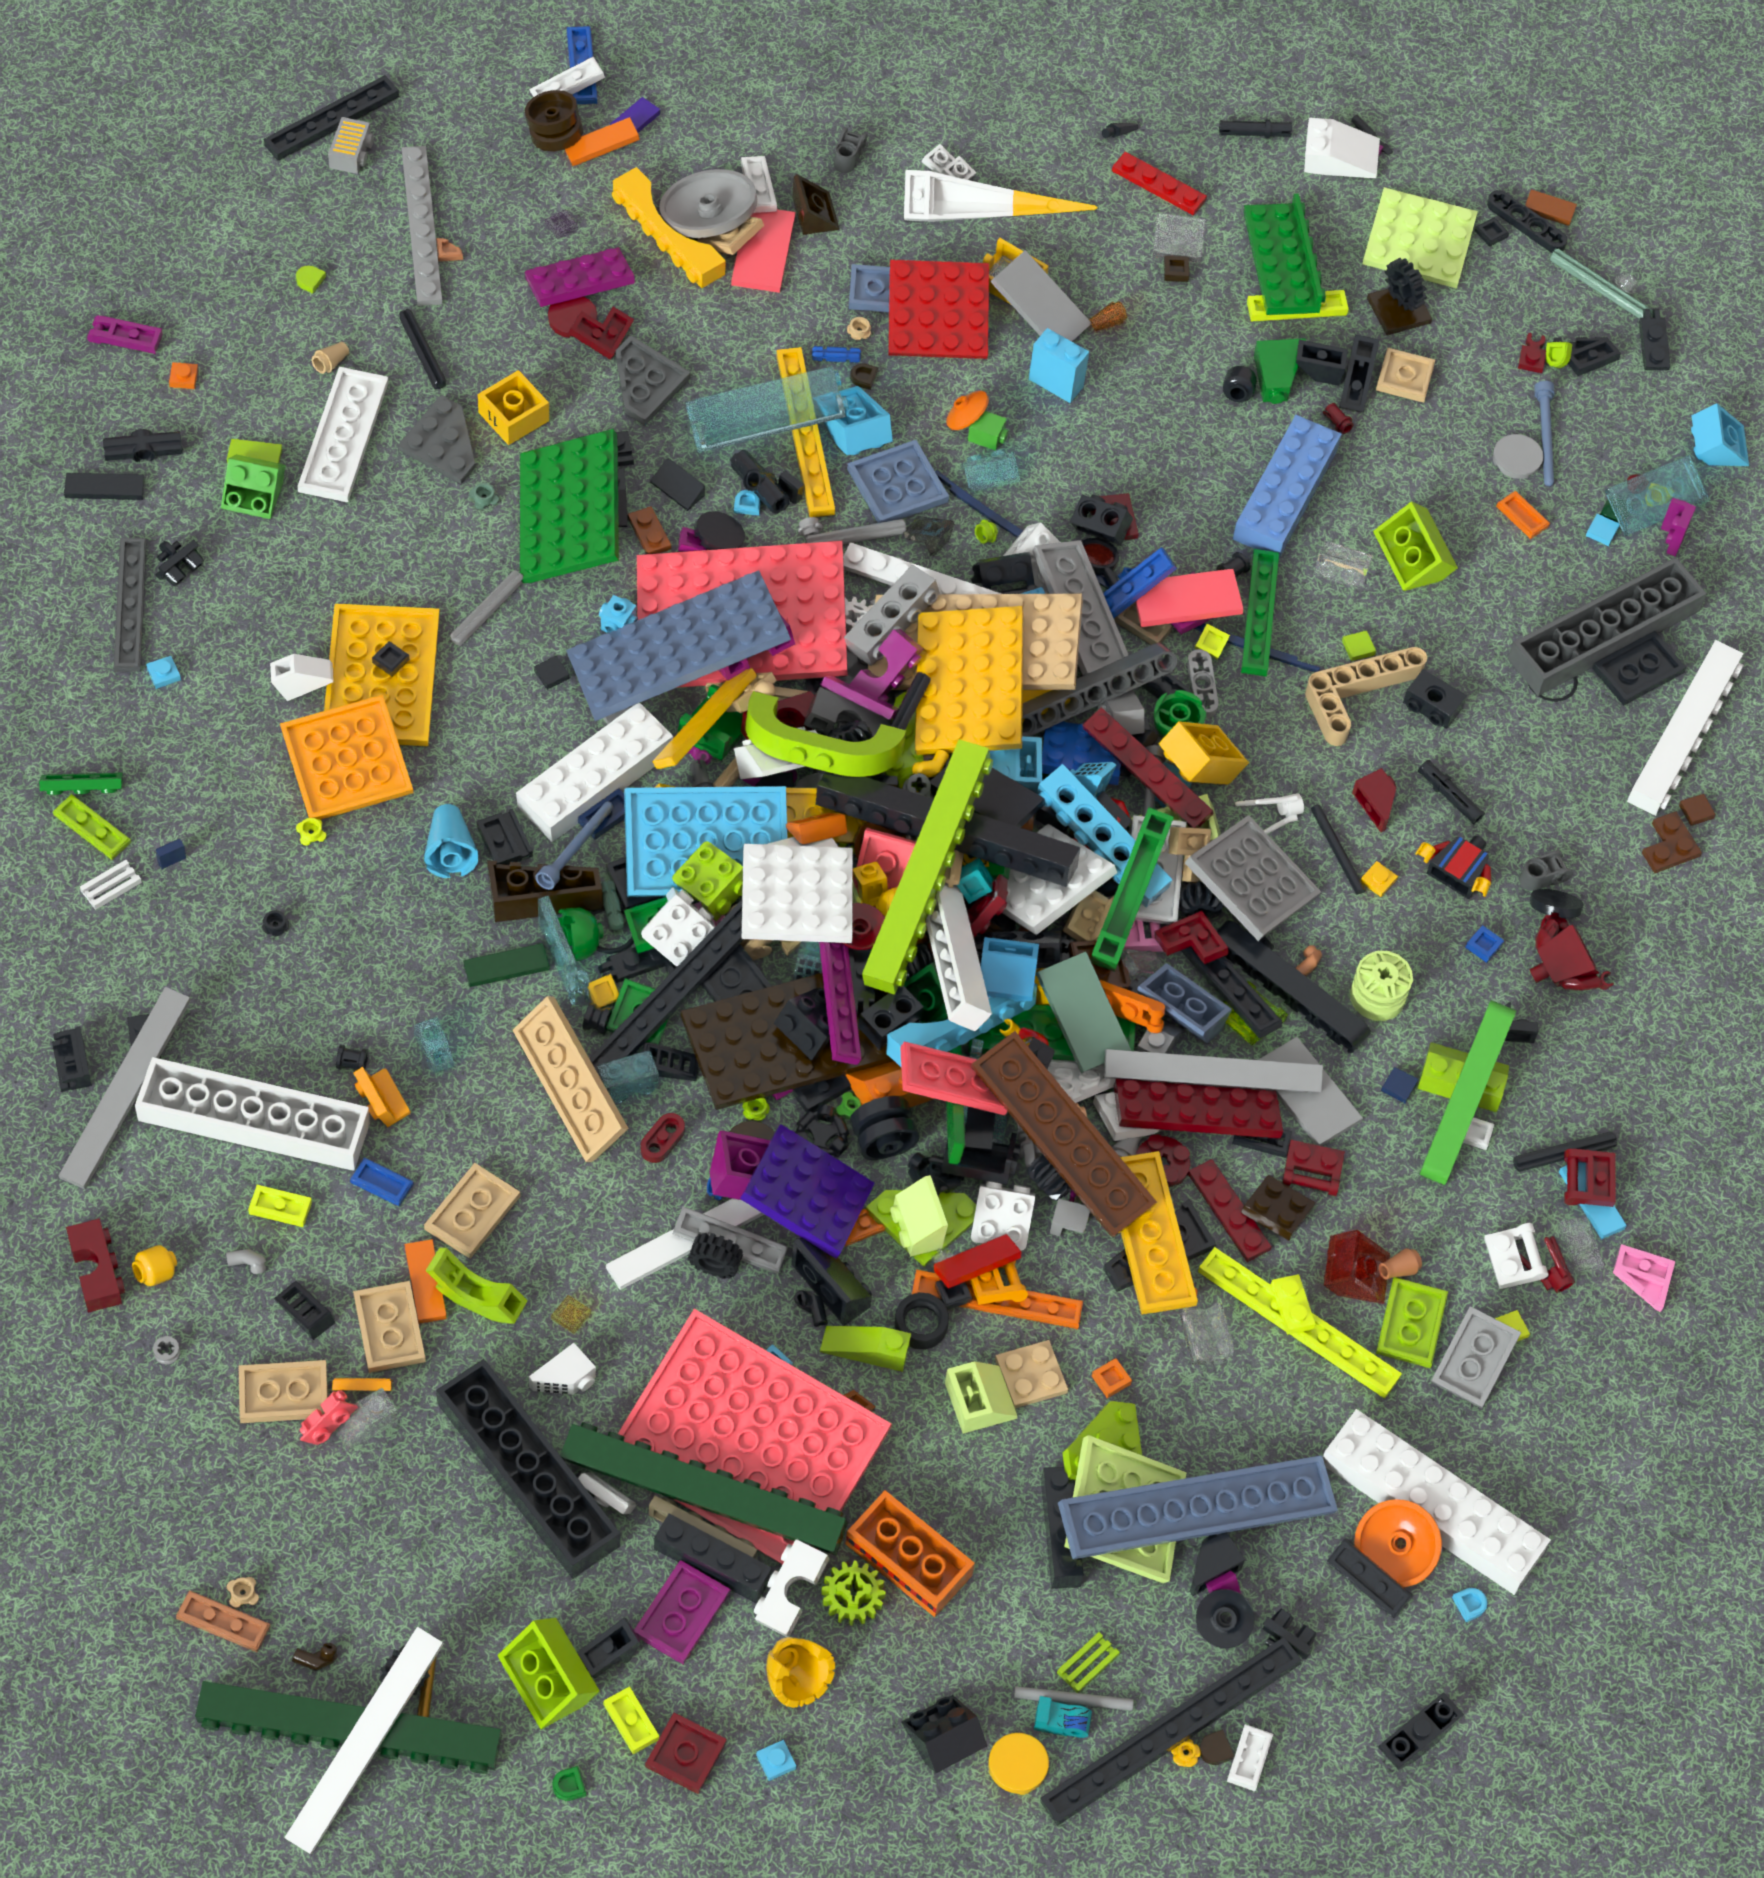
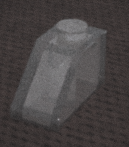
M381 1388L357 1401L354 1405H357L358 1408L335 1432L346 1450L349 1451L398 1424L397 1410L384 1389Z

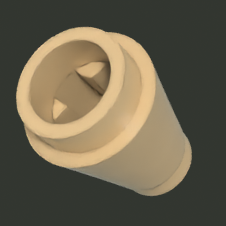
M339 342L317 350L312 357V364L319 373H330L349 355V348L344 342Z

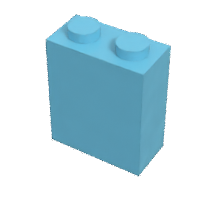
M1047 328L1033 345L1029 380L1071 403L1084 387L1089 351Z

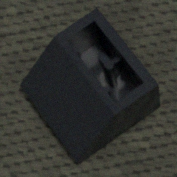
M954 1695L939 1699L936 1704L925 1710L912 1713L909 1718L901 1722L923 1761L935 1773L988 1746L977 1715Z

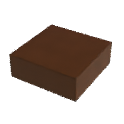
M1704 794L1680 801L1679 806L1690 826L1714 819L1716 815Z

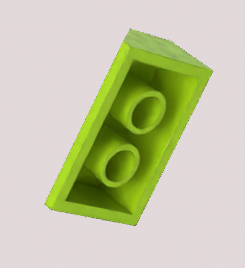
M1411 501L1373 531L1403 591L1442 581L1458 569L1428 509Z
M1430 1042L1417 1089L1451 1098L1469 1053ZM1499 1062L1495 1063L1478 1107L1497 1112L1506 1086L1509 1065Z
M557 1618L533 1620L497 1655L540 1729H544L584 1707L600 1692Z

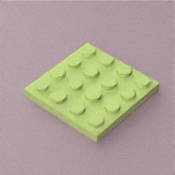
M1384 188L1362 264L1387 270L1386 265L1400 257L1401 259L1406 258L1408 264L1412 262L1414 269L1419 270L1422 275L1421 278L1424 280L1457 288L1478 211Z
M1088 1435L1082 1441L1073 1497L1185 1479L1187 1473ZM1066 1536L1065 1547L1070 1549ZM1176 1541L1090 1557L1160 1583H1166L1170 1581Z

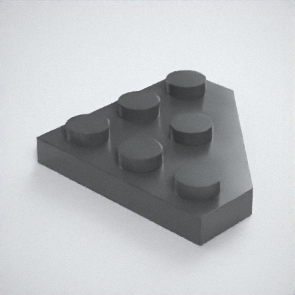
M632 335L615 351L624 412L645 426L690 379L691 372Z
M440 395L398 444V450L453 481L462 484L475 469V460L464 412L461 405Z

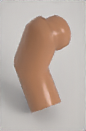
M1314 945L1308 946L1303 951L1306 959L1296 967L1305 976L1309 975L1317 967L1322 958V952L1317 950Z

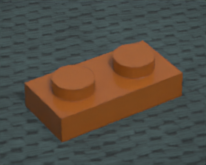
M652 506L628 514V520L646 554H659L671 550V543Z

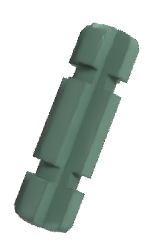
M611 880L603 881L601 883L602 897L609 928L612 931L621 930L624 927V921L615 891V884Z

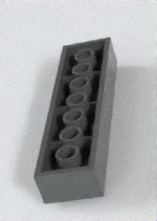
M1675 557L1514 641L1508 660L1536 695L1540 696L1593 668L1595 662L1653 631L1659 633L1699 612L1707 593Z

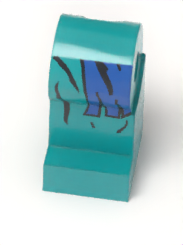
M1044 1696L1039 1697L1034 1723L1035 1731L1079 1738L1089 1736L1092 1717L1090 1709L1078 1705L1051 1701L1052 1698Z

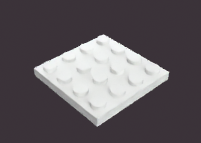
M1049 824L1037 833L1080 847L1078 867L1067 887L1010 869L1006 899L1008 904L1002 912L1035 935L1117 874L1114 864Z
M744 844L742 939L852 943V848Z

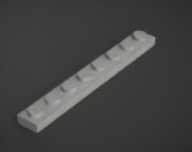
M426 146L402 147L417 306L441 305L442 293Z

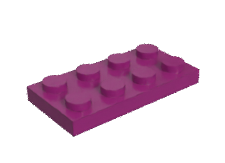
M619 247L525 271L526 280L540 307L635 283L634 274Z

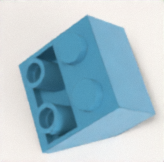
M984 938L981 971L989 998L1000 997L1015 1001L1032 1002L1039 944Z

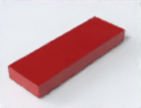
M1005 1234L935 1263L934 1272L949 1289L1020 1259L1021 1250Z

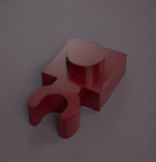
M1528 333L1526 345H1522L1518 369L1542 373L1546 357V350L1542 349L1545 343V336L1542 335L1540 341L1535 342L1531 338L1532 333Z

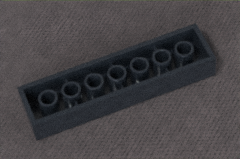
M482 1359L436 1390L437 1405L572 1579L620 1547L621 1533L485 1359Z

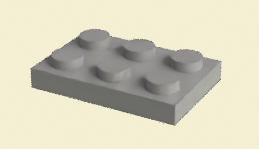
M1470 1306L1431 1383L1482 1409L1521 1332Z

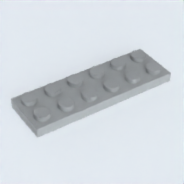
M1082 541L1035 545L1032 552L1049 594H1082L1083 605L1078 652V665L1082 675L1084 676L1128 656Z

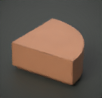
M436 238L438 261L463 260V254L459 247H456L447 239Z

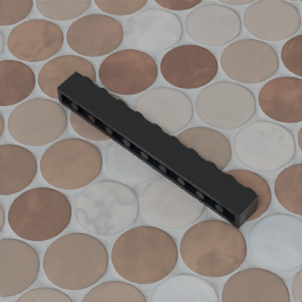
M825 772L817 784L815 805L918 838L934 799L867 777H851ZM973 813L971 820L965 822L963 841L960 845L956 844L954 849L1067 887L1078 867L1080 847L977 813Z

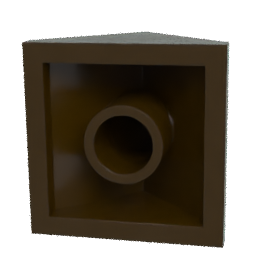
M796 174L793 179L792 198L802 234L807 235L839 230L829 191Z

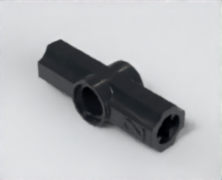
M138 429L133 431L130 436L103 438L105 461L133 459L136 462L147 459L153 461L155 456L183 454L180 431L153 434L150 430Z
M747 450L735 453L730 460L731 468L743 480L745 489L754 492L772 513L778 514L786 510L790 504L789 495L778 485L775 475L767 472Z

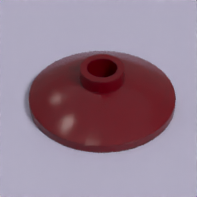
M852 903V943L842 944L856 950L872 949L884 922V915L877 908L869 904Z

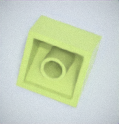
M931 1175L895 1195L894 1205L891 1207L892 1219L894 1223H899L901 1228L899 1237L902 1247H907L910 1257L942 1249L948 1227Z

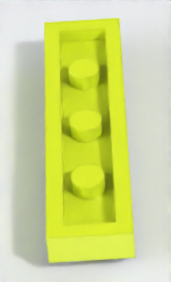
M1344 290L1325 291L1326 299L1325 303H1321L1320 313L1266 315L1262 295L1248 296L1247 299L1251 322L1345 316L1348 314L1349 309Z

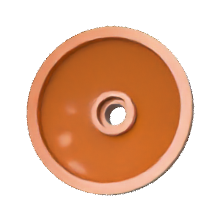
M1395 1499L1381 1502L1365 1513L1357 1526L1354 1545L1403 1587H1409L1420 1583L1433 1572L1441 1556L1442 1538L1435 1519L1426 1509L1408 1500ZM1401 1537L1406 1540V1547L1403 1549L1397 1546V1541Z

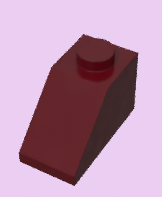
M1381 768L1356 780L1352 794L1378 830L1384 832L1390 817L1396 784L1393 778L1389 775L1387 776Z

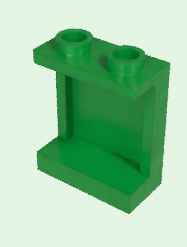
M712 684L709 687L706 699L691 715L685 713L680 718L677 734L720 688L719 686ZM725 711L694 746L700 750H706L710 755L722 761L744 736L740 732L743 713Z

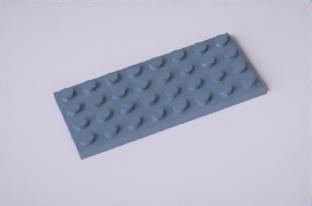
M758 570L631 624L624 625L616 631L602 634L590 641L578 644L566 651L594 720L597 721L791 640Z

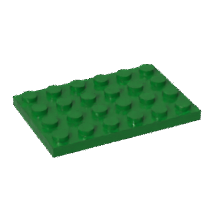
M610 429L520 453V573L523 575L521 581L523 583H533L619 561L618 442L615 430Z

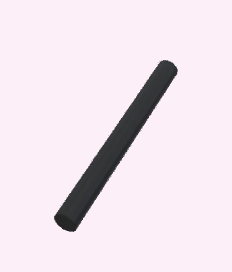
M1320 804L1314 805L1311 811L1356 895L1365 893L1366 889Z

